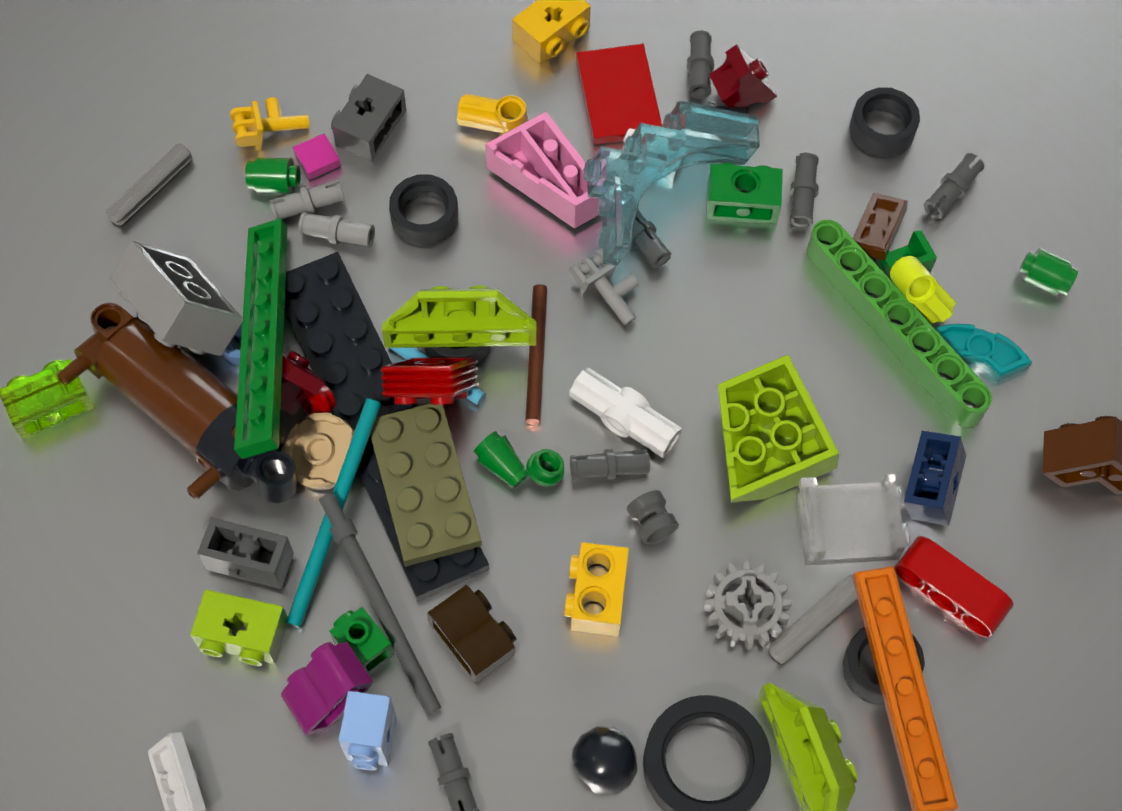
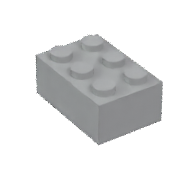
M132 241L110 277L119 288L120 296L131 303L138 311L136 313L137 317L147 323L155 332V339L168 347L179 345L187 347L199 355H203L206 352L221 356L244 320L190 258Z

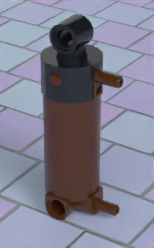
M104 303L93 310L90 319L94 334L74 349L77 358L57 373V378L63 385H69L87 369L98 379L103 376L195 456L196 462L206 470L187 487V492L193 499H199L218 481L224 483L232 491H240L256 482L261 496L271 503H283L294 496L298 486L296 467L291 456L281 451L285 440V434L281 428L279 430L278 449L241 459L234 450L238 395L181 346L168 347L156 340L154 337L155 332L147 323L138 317H133L121 306L115 303ZM274 474H283L285 476L277 481L268 479Z

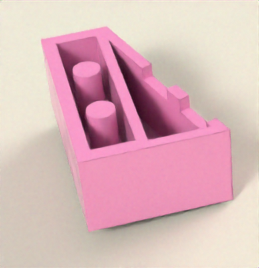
M547 112L485 144L487 169L574 229L605 211L606 188Z

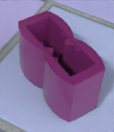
M327 642L319 646L311 653L312 660L308 665L296 670L287 678L288 685L281 692V697L306 736L325 731L344 714L348 691L366 693L373 684V681L347 642L334 645L332 642Z

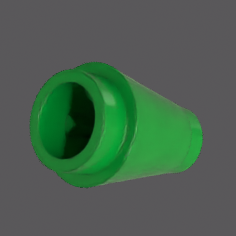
M494 431L474 449V453L479 457L477 462L508 484L512 489L529 476L524 464L506 435L501 437L497 431Z

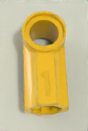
M464 94V96H461L458 104V125L499 132L500 136L528 121L525 102L515 95H508L497 100Z

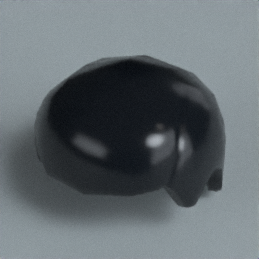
M597 726L582 734L573 747L572 760L575 772L594 793L617 794L631 784L637 773L635 749L629 738L614 727Z

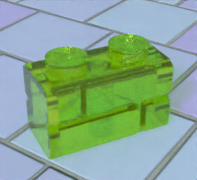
M71 358L65 361H51L43 367L42 371L31 376L21 375L14 377L7 382L5 387L0 389V397L11 424L22 440L94 408L81 376H78L69 385H63L57 378V373L72 362Z

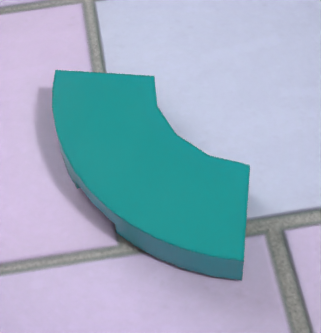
M948 324L934 328L966 364H973L982 368L996 382L1026 370L1032 364L1030 358L1018 345L998 332L994 334L975 328V325Z

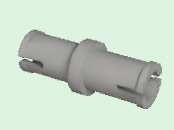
M339 179L312 188H307V185L302 186L298 192L269 199L275 220L279 218L285 219L303 212L314 214L315 209L345 201Z
M303 212L299 219L298 232L300 235L325 238L331 244L338 245L340 242L365 246L366 248H370L374 241L375 227L372 224L367 225L346 221L343 216L334 215L333 218L309 214L308 212Z

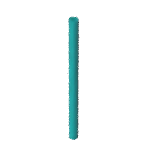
M368 398L363 406L332 492L342 511L381 405L378 401ZM326 513L286 623L294 626H302L333 539L329 530L332 525Z

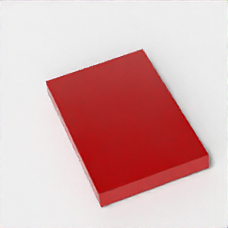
M644 43L576 52V61L593 145L623 141L629 128L640 131L646 138L653 137L655 133L662 136L663 126Z

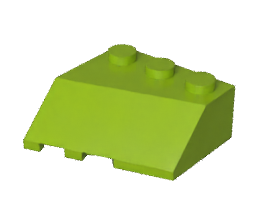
M788 354L718 384L731 503L768 499L837 469L839 452Z

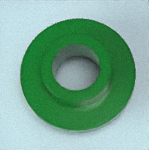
M542 449L533 453L526 464L527 473L539 485L546 487L555 486L564 476V461L557 452L551 449Z

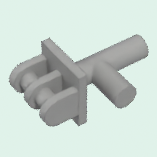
M598 249L594 252V257L591 259L585 257L582 259V265L578 267L573 265L569 268V272L581 288L580 293L582 296L597 288L624 326L635 320L636 316L622 296L639 285L638 280L630 273L612 285L609 278L612 277L618 264L615 260L611 262L602 249Z

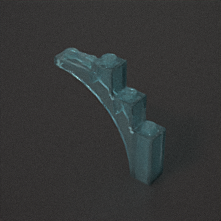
M679 100L671 113L666 114L662 127L640 123L632 136L626 138L623 150L600 146L592 159L586 161L583 179L587 181L588 197L599 199L598 215L602 216V228L599 233L598 244L599 248L603 249V264L617 266L631 249L633 221L643 194L653 183L673 171L697 164L720 162L745 165L760 147L758 117Z

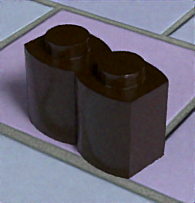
M466 584L427 612L428 622L453 653L465 672L477 683L515 655L513 643L516 641V637L504 621L497 623L489 614L492 606L486 596L480 590L473 592Z

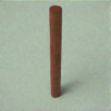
M541 284L534 285L532 292L531 317L536 321V346H529L525 422L530 425L540 424L547 306V286Z

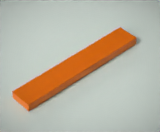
M894 566L854 572L852 579L912 811H956L958 809L957 800Z

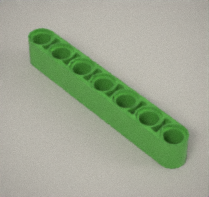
M830 219L817 222L813 226L806 249L810 261L957 425L965 428L978 425L991 405L992 395L988 387L914 305L905 298L895 284L839 223ZM820 241L829 242L831 245L822 244ZM847 266L854 269L855 271H848L843 267ZM866 293H874L879 298L870 297ZM890 319L899 320L903 325L894 324ZM914 346H921L927 352L918 351ZM939 373L947 374L952 380L943 379ZM964 401L974 403L977 408L968 407Z

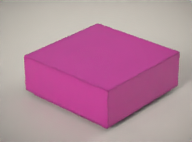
M325 133L292 147L295 157L309 180L341 166L340 159Z

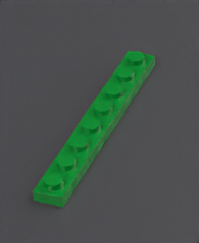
M282 218L248 228L243 303L244 320L242 322L234 450L241 459L279 448L288 227Z

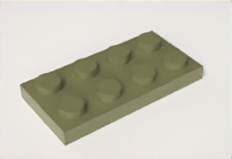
M430 403L376 417L370 436L405 567L482 546L481 536L443 405H433Z

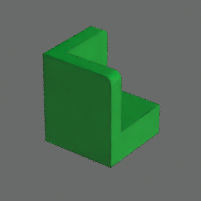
M919 229L913 231L908 245L888 252L886 259H880L879 262L887 277L891 280V268L902 257H916L931 273L937 256L922 230Z

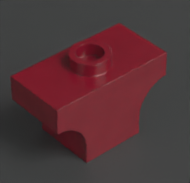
M737 44L725 52L726 60L724 63L709 73L722 102L727 106L747 107L758 102L767 104L778 97L768 78L769 73L763 62L759 58L753 60Z
M290 350L289 353L283 351L280 409L295 415L307 397L318 395L325 382L308 368L310 364L308 359Z

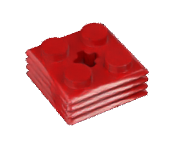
M409 358L383 366L380 371L384 373L381 377L384 383L381 386L385 390L381 394L385 397H394L395 404L418 403V399L430 398V403L433 405L452 404L454 399L467 398L468 391L479 385L475 381L479 377L475 373L478 370L475 366L478 361L475 358Z

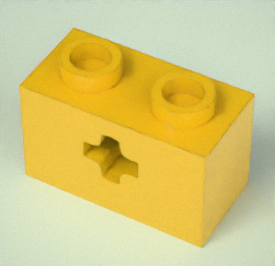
M537 0L512 18L513 41L541 65L548 58L556 57L563 50L564 46L575 38H581L590 27L591 6L585 0Z

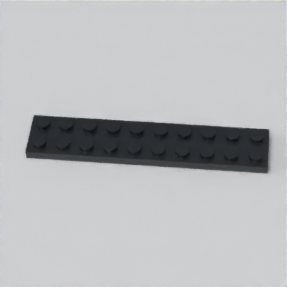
M339 252L286 272L284 313L304 357L310 361V370L325 382L324 385L333 394L335 407L330 410V413L345 420L355 431L367 398L381 403L377 417L413 408L412 404H395L394 397H385L381 394L385 389L381 386L384 383L381 379L384 373L380 370L383 366L392 364ZM369 436L357 472L417 602L490 570L489 563L481 547L405 567L371 436Z

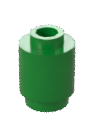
M257 157L255 161H248L246 164V186L248 190H255L258 194H292L294 188L300 186L299 165H294L292 158Z
M1038 248L1035 254L1029 251L1019 269L1020 272L1024 273L1022 281L1054 296L1057 293L1066 296L1073 286L1079 271L1072 267V262L1041 248Z

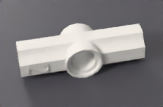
M589 367L586 370H582L569 391L571 398L600 416L602 423L611 432L623 438H627L629 435L662 458L671 451L681 435L682 428L650 408L647 399L638 391L630 387H623L621 389Z

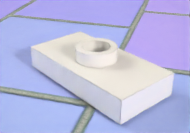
M182 732L169 733L148 750V756L165 811H206L197 781V774L193 768Z

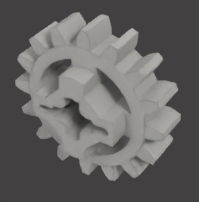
M744 561L742 569L738 571L732 563L728 564L727 576L717 572L713 579L716 585L707 586L705 594L712 599L704 601L703 610L713 612L708 616L707 625L713 626L718 624L719 629L716 637L720 639L728 634L731 636V647H735L739 640L744 641L747 650H751L754 640H758L765 647L769 642V634L778 638L783 631L780 625L788 624L790 615L784 611L790 610L792 600L782 598L787 593L788 586L787 584L776 585L775 582L779 575L776 571L769 576L765 575V564L761 563L756 570H751L749 561ZM738 583V588L734 592H726V595H723L726 589ZM745 593L750 607H754L750 618L746 605L741 603ZM769 615H773L766 624L757 628V622L760 618H768ZM728 618H731L737 625L733 624Z

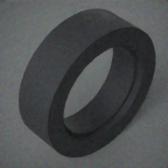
M712 695L692 696L668 707L653 724L643 755V773L647 788L663 811H750L761 796L768 782L771 770L769 742L756 718L736 702ZM698 723L714 724L729 731L739 741L746 756L747 770L744 782L734 793L719 800L705 801L685 794L674 784L666 766V749L671 739L685 727Z

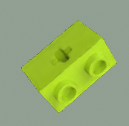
M205 589L190 636L197 647H200L199 651L206 655L223 657L224 653L237 655L240 661L254 666H261L263 661L275 664L287 626L286 620L288 616L284 607L280 605ZM241 625H245L247 630H240ZM232 630L238 631L236 636H233Z

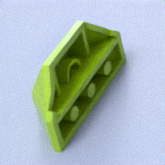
M476 285L469 289H451L446 286H436L431 289L419 290L383 322L382 335L385 348L536 346V321L498 288Z
M772 683L764 684L758 697L801 810L847 811L856 790L854 783H857L858 780L853 763L849 758L844 759L839 747L842 738L837 723L834 719H828L824 708Z

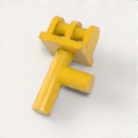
M270 97L265 100L268 118L260 117L257 101H252L251 106L237 107L230 111V118L234 121L232 124L233 132L237 134L235 136L236 145L240 147L255 146L256 151L261 150L263 132L309 129L308 115L282 117L279 100L276 97Z

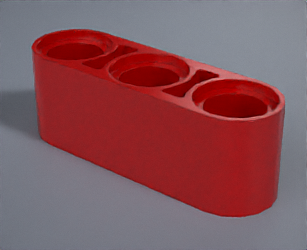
M918 536L894 566L895 572L901 580L979 636L985 638L992 637L1013 608L1014 603L1003 590L940 545L924 536Z

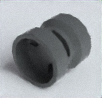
M660 490L647 492L634 499L627 506V512L631 519L638 522L640 526L639 534L645 544L658 542L671 535L679 527L675 516L667 512L665 508L666 500Z

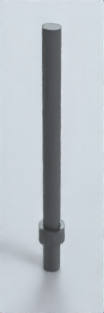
M334 493L321 497L319 501L332 525L329 530L336 544L342 545L426 714L429 715L442 707L355 537L358 532L352 520L346 519Z

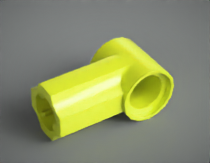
M906 256L896 261L890 271L892 282L930 323H944L953 315V308L956 304L955 300L938 283L919 259L914 256Z

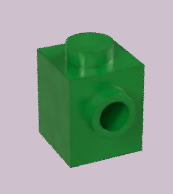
M363 607L355 612L350 610L342 614L334 622V628L329 631L334 644L344 642L349 644L368 675L395 655L392 643Z

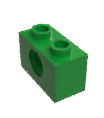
M711 163L707 183L706 219L777 225L782 206L783 169L771 168L766 165L752 167L739 166L733 163ZM742 189V190H747V191H749V192H748V193H744V192H741V191H739V190Z

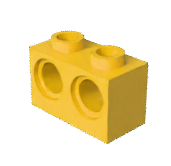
M581 542L580 555L571 556L569 579H576L575 593L567 592L564 617H572L571 631L619 636L629 548ZM593 564H602L608 569V572L602 576H595L588 571V568ZM590 601H596L604 607V610L594 615L587 613L583 606Z

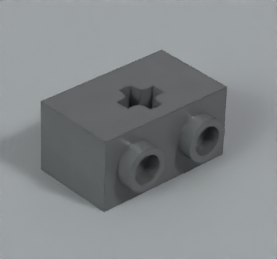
M366 74L360 85L356 84L352 88L349 101L343 110L337 111L332 119L331 129L335 146L373 162L406 111L404 89Z
M211 517L197 554L206 570L282 589L294 552L287 536Z

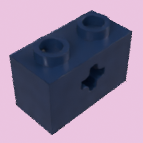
M921 431L904 498V504L911 519L950 525L966 459L961 436Z

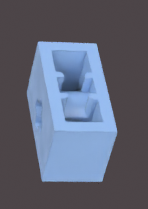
M348 691L338 742L346 759L352 761L353 767L364 770H376L377 765L388 766L397 721L391 697Z

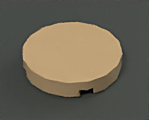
M313 413L305 417L307 418L300 424L297 423L290 430L284 443L283 452L290 455L295 462L297 483L313 490H329L335 487L354 434V429L345 420L330 413Z

